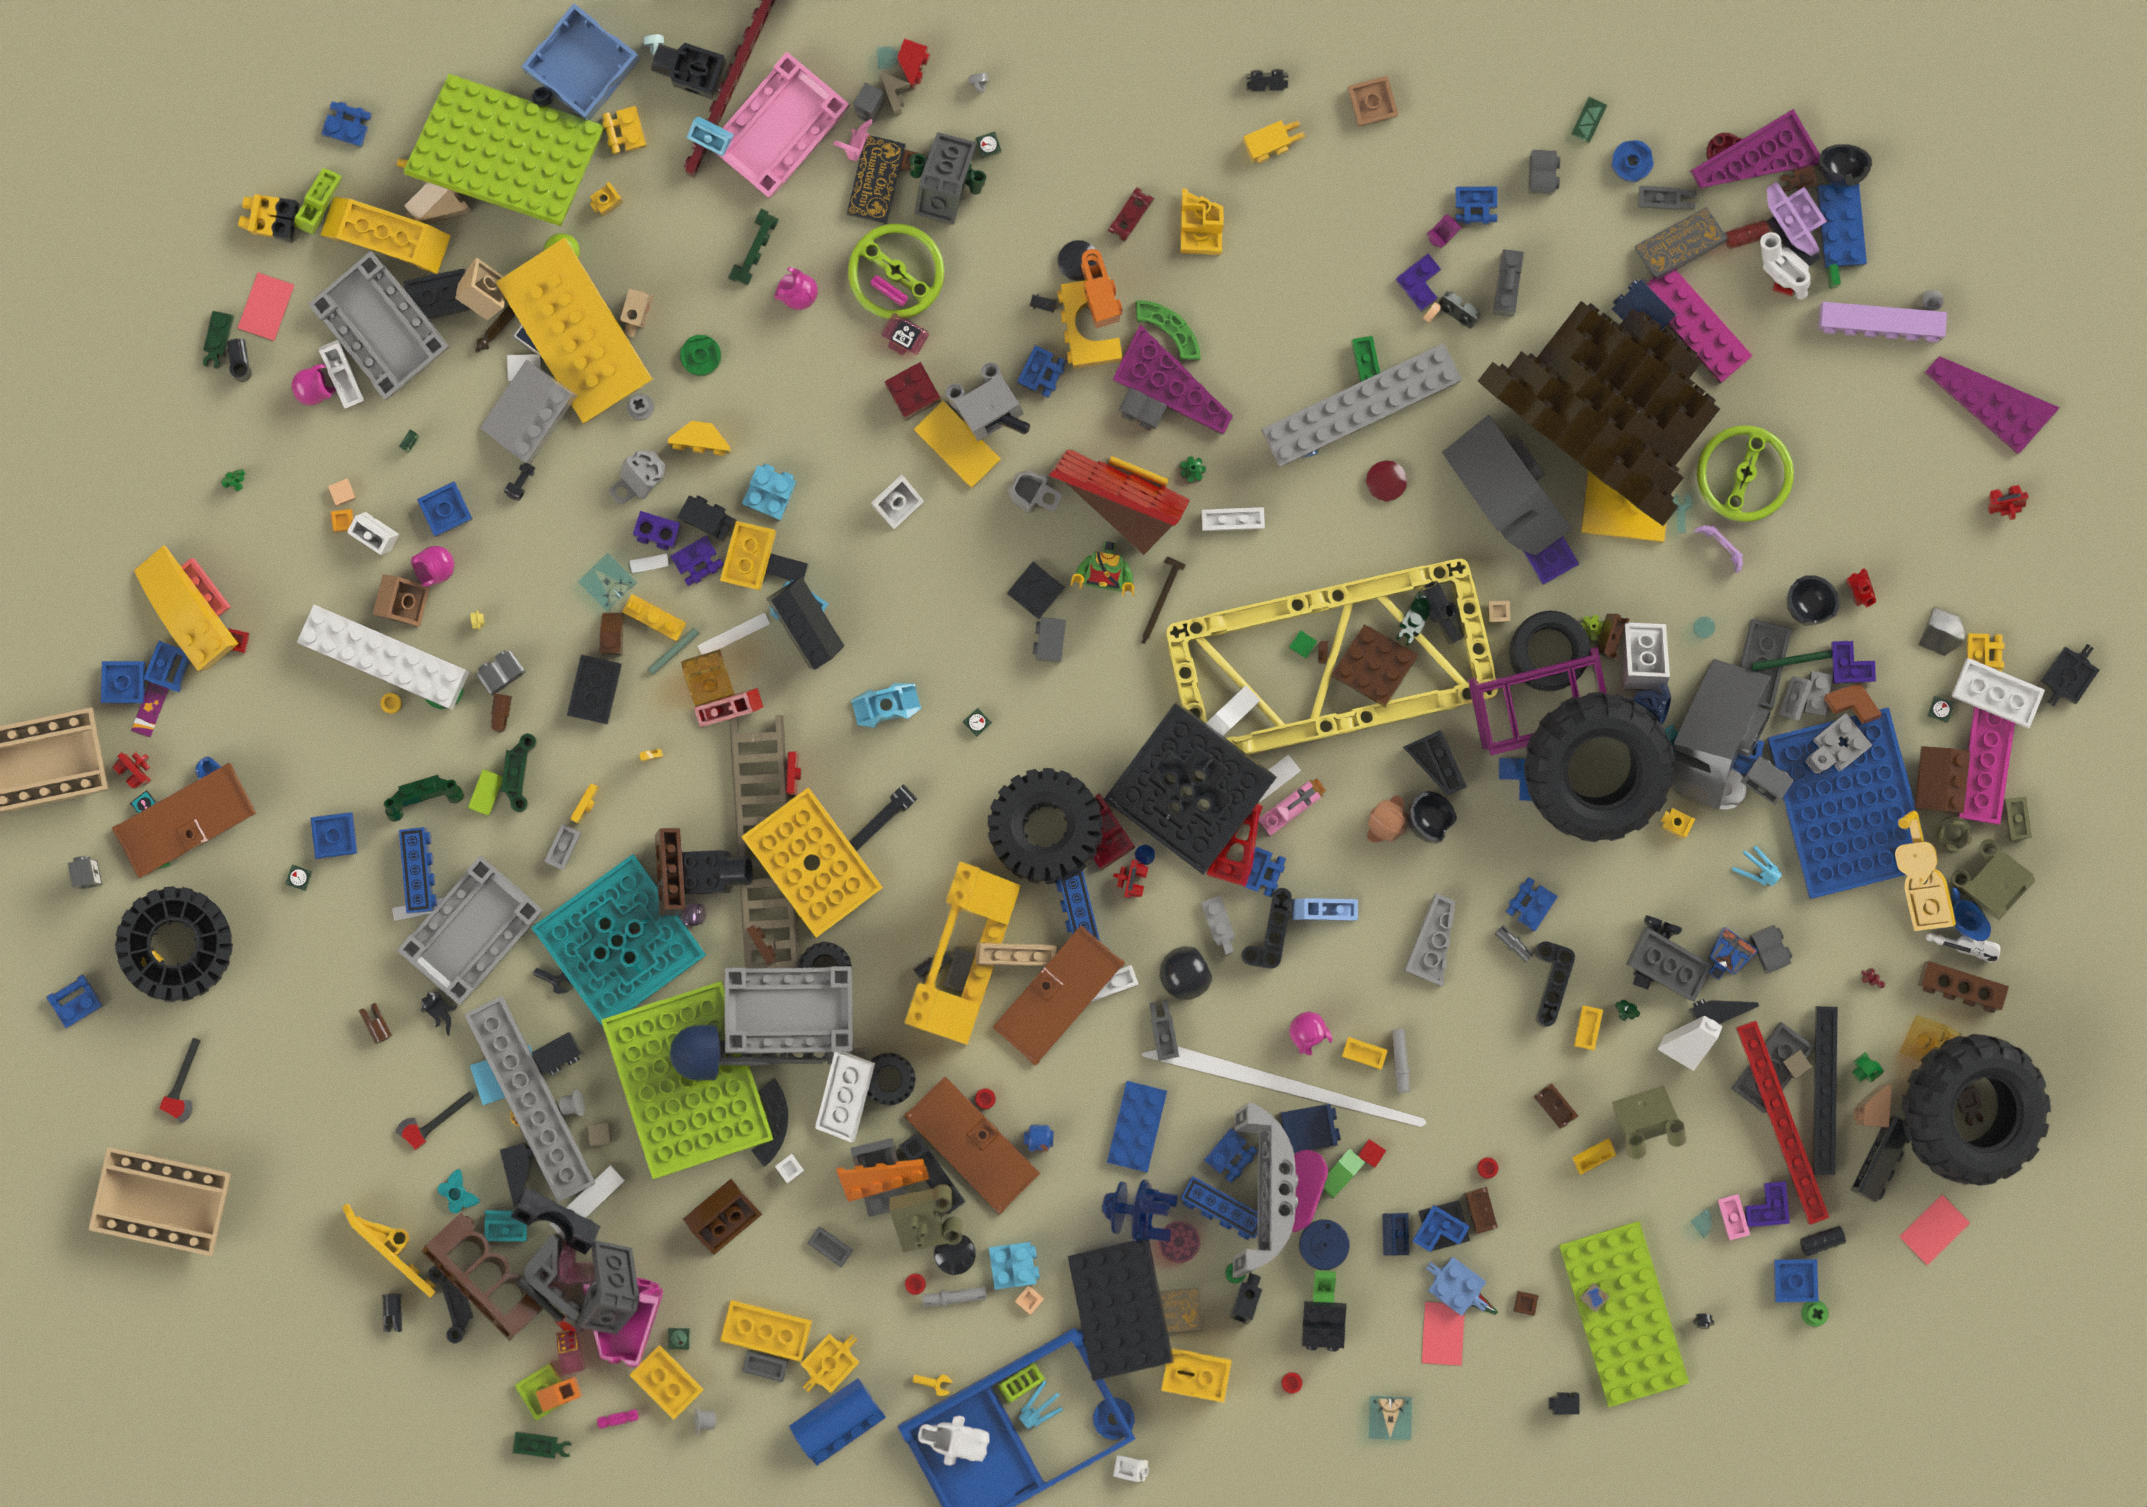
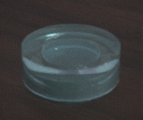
M1700 617L1695 621L1693 630L1698 637L1707 638L1714 633L1715 624L1709 617Z

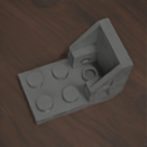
M937 132L921 176L914 214L954 225L964 190L966 175L977 142Z
M893 1138L850 1148L855 1166L863 1165V1168L876 1167V1164L879 1163L894 1165L895 1162L899 1161ZM905 1186L865 1197L868 1217L889 1213L890 1197L906 1194Z
M553 1234L524 1267L525 1281L571 1319L576 1320L579 1319L582 1305L575 1299L569 1300L565 1297L566 1292L558 1285L552 1286L562 1273V1238L557 1234ZM543 1271L547 1272V1278L543 1275Z
M595 1240L591 1248L596 1279L587 1290L578 1323L580 1328L617 1335L637 1311L639 1303L633 1250L630 1247Z

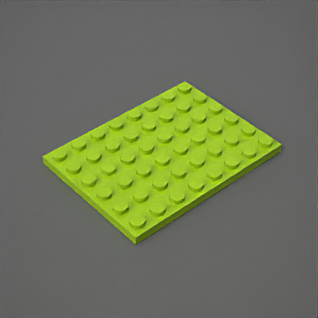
M448 74L404 168V174L562 226L604 132V127L602 124L590 120L586 121L584 118L548 106L540 107L533 103V101Z
M722 981L601 1020L652 1180L773 1141L749 1065H719L715 1080H691L680 1075L673 1067L670 1059L672 1041L681 1030L687 1027L715 1025L719 1040H725V990ZM731 1054L736 1058L741 1056V1054Z

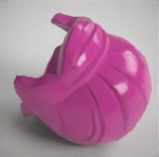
M788 267L787 270L792 274H786L782 277L774 297L794 310L808 309L818 296L817 283L802 271Z
M324 364L300 370L294 375L291 389L295 398L300 403L309 406L317 405L327 398L330 399L331 395L335 393V387L325 386L324 374L321 371L322 368H325Z
M441 546L427 547L417 555L412 556L411 559L416 577L420 583H423V587L443 583L454 572L453 556L447 549Z
M1315 1012L1300 1013L1290 1024V1038L1299 1049L1300 1054L1313 1055L1312 1046L1322 1042L1325 1038L1328 1039L1329 1043L1333 1041L1325 1021Z

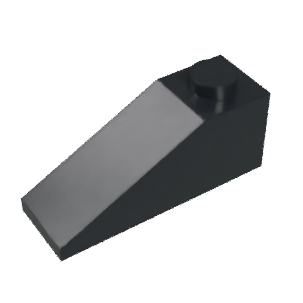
M1703 998L1692 1003L1694 1007L1689 1010L1694 1020L1706 1016L1721 1024L1759 1007L1758 1002L1717 1000L1705 1002Z
M527 1143L500 1149L514 1207L518 1198L527 1187L532 1164L531 1159L534 1158L530 1146H527Z

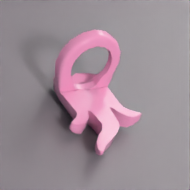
M872 119L863 123L858 130L851 129L852 138L849 145L834 141L833 145L843 148L849 160L855 162L858 160L865 141L870 135L866 131L872 124Z

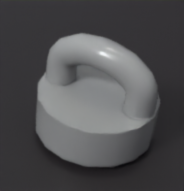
M979 73L968 77L969 85H975L979 93L985 92V83L990 81L989 74Z
M1930 290L1923 292L1922 302L1927 310L1935 311L1942 307L1944 299L1940 291Z

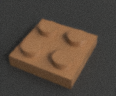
M1388 76L1348 86L1358 127L1398 117Z

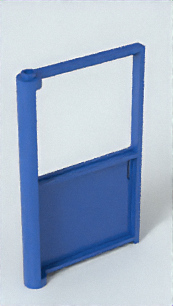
M1075 1327L897 1425L942 1507H1014L1136 1439L1104 1379L1096 1380L1095 1382L1125 1438L1050 1481L1044 1482L998 1398L993 1384L1071 1341L1090 1371L1084 1335L1081 1329L1076 1330ZM955 1416H962L965 1418L964 1426L989 1432L990 1442L987 1446V1455L982 1462L957 1457L954 1465L944 1464L945 1455L936 1452L931 1445L921 1443L918 1440L920 1427L924 1424L933 1426L943 1422L952 1423Z

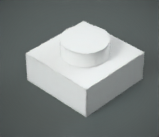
M793 1154L775 1166L787 1183L805 1171Z

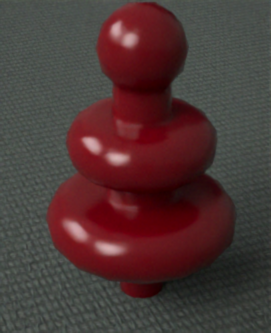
M1874 968L1861 971L1863 983L1869 982L1871 986L1877 984L1879 988L1885 987V982L1879 980L1880 976L1875 974Z

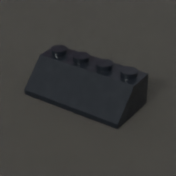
M802 576L766 598L810 669L816 670L844 647V644Z
M1890 1116L1889 1127L1880 1128L1850 1191L1872 1202H1877V1200L1883 1198L1886 1191L1884 1186L1887 1181L1890 1182L1895 1173L1893 1168L1896 1162L1899 1163L1904 1155L1903 1147L1905 1143L1909 1144L1911 1141L1906 1137L1902 1119Z

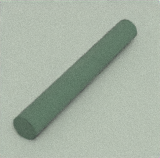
M692 628L651 665L648 670L654 675L692 641L699 632Z

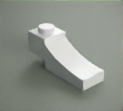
M339 340L319 347L321 357L344 408L364 401Z
M1245 685L1206 724L1224 736L1260 699Z

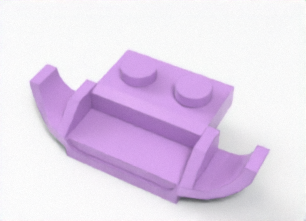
M1776 182L1768 186L1767 202L1769 210L1791 244L1810 256L1819 252V247L1811 232L1827 221L1805 187L1787 198Z

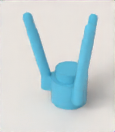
M1754 846L1753 849L1765 861L1766 866L1747 851H1743V854L1762 869L1760 872L1762 878L1736 867H1732V871L1758 881L1764 886L1767 883L1770 886H1774L1782 875L1777 870L1778 867L1757 846Z
M1046 1381L1041 1383L1028 1403L1021 1409L1023 1413L1019 1418L1029 1429L1033 1426L1037 1427L1043 1421L1063 1410L1062 1407H1059L1043 1417L1039 1414L1059 1397V1393L1054 1394L1037 1410L1034 1407L1030 1409L1046 1385Z

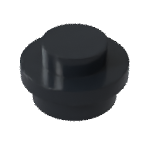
M539 87L534 91L532 100L538 106L544 107L551 104L553 95L548 88Z
M1700 1313L1696 1314L1693 1323L1699 1329H1710V1326L1714 1325V1320H1712V1315Z

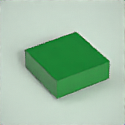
M1829 265L1826 269L1830 289L1837 288L1841 284L1838 265Z
M1300 630L1289 648L1306 659L1318 641Z

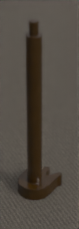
M1166 557L1164 563L1172 566L1142 635L1141 643L1143 644L1146 643V640L1149 639L1178 570L1184 571L1186 566L1184 563L1171 557Z

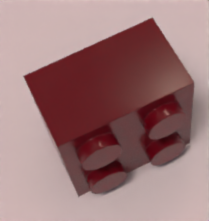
M921 362L884 381L905 421L941 402V397Z

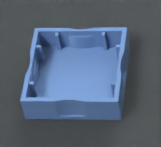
M573 3L555 25L549 37L539 44L521 67L527 75L542 87L548 88L552 95L581 118L588 121L592 119L640 59L636 52L616 36L606 32L596 20Z

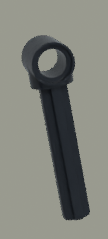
M904 784L890 796L892 801L849 841L855 851H858L900 810L905 812L917 800L915 795Z

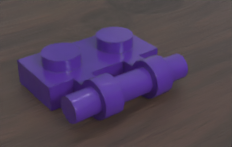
M707 536L700 538L670 556L681 575L687 571L690 572L691 576L684 579L687 586L693 583L698 584L702 581V578L711 573L712 575L718 572L717 569L724 566L720 559L715 562L711 561L710 558L717 553ZM705 561L707 566L696 572L694 567Z

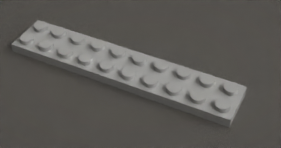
M1443 343L1263 428L1261 432L1278 466L1281 467L1460 382L1462 378Z
M500 996L464 1014L557 1202L595 1184L596 1182L504 997Z

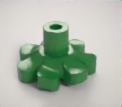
M1193 456L1187 457V462L1182 461L1180 467L1184 469L1180 472L1181 477L1188 476L1187 481L1190 483L1194 481V478L1197 481L1202 480L1203 476L1201 473L1206 472V466H1201L1203 460L1197 458L1194 461Z
M243 469L235 470L233 474L228 472L225 474L226 478L222 479L221 484L226 489L231 486L236 491H240L243 489L240 482L245 480L244 475L246 473Z

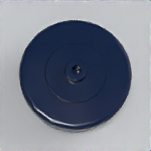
M1316 1220L1310 1223L1300 1235V1254L1304 1261L1315 1269H1334L1344 1262L1349 1253L1350 1242L1346 1231L1341 1225L1332 1220Z

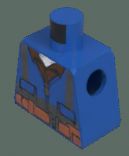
M1724 927L1721 929L1708 956L1715 963L1709 974L1720 980L1725 971L1735 975L1758 950Z

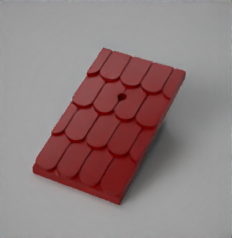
M1070 449L1061 455L1049 476L1064 481L1143 555L1172 526H1175L1180 521L1190 502V499L1162 485L1158 487L1136 475H1128L1100 460L1096 462Z

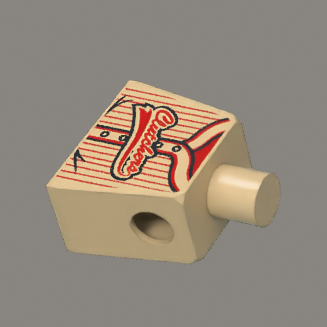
M628 289L620 321L626 322L623 330L625 335L635 337L637 327H644L654 295L635 289ZM634 311L637 312L636 319L632 318V313Z

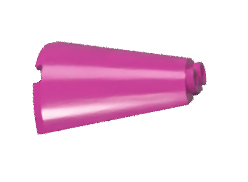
M636 1277L639 1293L637 1311L617 1335L593 1330L600 1359L608 1360L612 1364L625 1361V1364L629 1367H638L640 1365L663 1297V1288H659V1284ZM595 1279L583 1283L585 1296Z

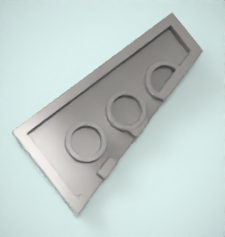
M1437 893L1434 894L1404 971L1439 986L1444 985L1443 978L1447 964L1446 957L1456 901Z

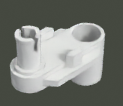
M1772 232L1764 234L1760 240L1762 261L1764 263L1763 270L1782 287H1791L1795 290V297L1797 299H1805L1808 296L1807 289L1811 284L1809 265L1788 247L1782 248L1781 238L1778 234Z

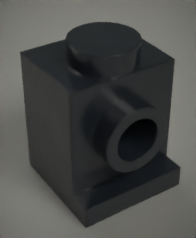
M1557 1392V1396L1548 1397V1409L1552 1410L1554 1415H1580L1579 1393L1573 1392V1396H1570L1569 1392Z

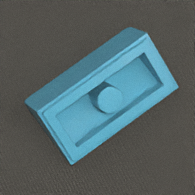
M697 117L693 120L686 138L724 156L734 134L701 117Z

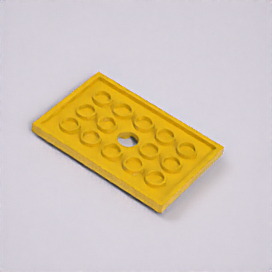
M809 787L741 836L742 840L815 938L883 888ZM812 854L819 858L820 865L817 870L810 871L805 868L804 859L807 855Z

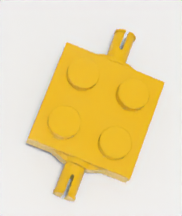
M829 1333L800 1364L808 1371L811 1377L802 1386L805 1389L811 1383L806 1389L808 1393L816 1384L823 1386L832 1393L860 1363L850 1351L851 1346L858 1341L855 1337L849 1343L854 1335L851 1334L842 1343Z

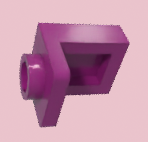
M1446 214L1428 231V240L1435 247L1439 246L1442 248L1462 228Z

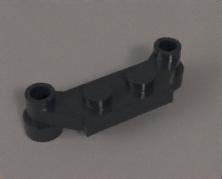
M433 1266L429 1269L428 1277L432 1282H439L441 1284L453 1323L452 1327L447 1330V1340L451 1343H459L464 1338V1332L469 1320L474 1318L470 1302L442 1272L441 1276L437 1277L435 1272L439 1269ZM455 1330L459 1332L458 1338L453 1335Z

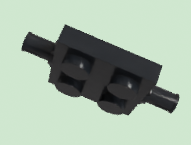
M2086 644L2081 653L2073 652L2066 646L2062 648L2041 679V682L2050 687L2054 692L2047 701L2048 704L2055 707L2060 697L2066 698L2073 704L2078 703L2100 671L2087 659L2094 649L2092 646L2090 647V645Z

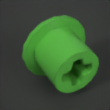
M1819 1300L1818 1302H1806L1802 1307L1801 1316L1807 1325L1818 1327L1827 1321L1828 1309Z

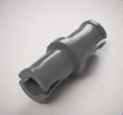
M1504 925L1494 934L1508 946V950H1513L1524 962L1534 954L1520 941L1521 938L1519 936H1514Z

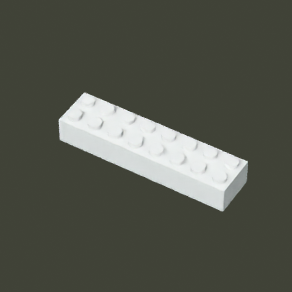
M313 605L297 641L302 646L451 710L454 709L457 698L470 673L463 668L317 605Z

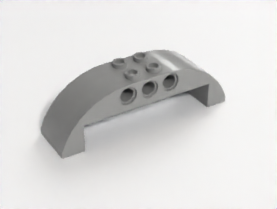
M1247 1103L1235 1111L1234 1132L1258 1134L1257 1250L1246 1249L1233 1256V1277L1237 1278L1260 1268L1280 1253L1291 1235L1295 1220V1209L1298 1206V1197L1295 1196L1298 1176L1296 1175L1295 1158L1289 1138L1276 1119L1254 1103Z

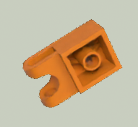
M1088 249L1083 253L1081 263L1086 281L1084 282V293L1095 328L1097 329L1120 322V315H1123V309L1120 299H1115L1116 286L1114 280H1109L1101 253L1096 249ZM1093 261L1096 264L1094 266H1090L1088 262Z

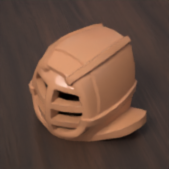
M1394 796L1390 801L1383 800L1371 810L1368 822L1370 829L1367 833V839L1370 842L1378 843L1384 840L1392 842L1406 832L1408 813L1405 811L1404 801L1400 796Z

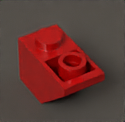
M904 38L897 59L907 82L910 84V88L915 89L916 84L920 85L923 77L921 70L923 65L927 66L930 54L928 53L927 46Z

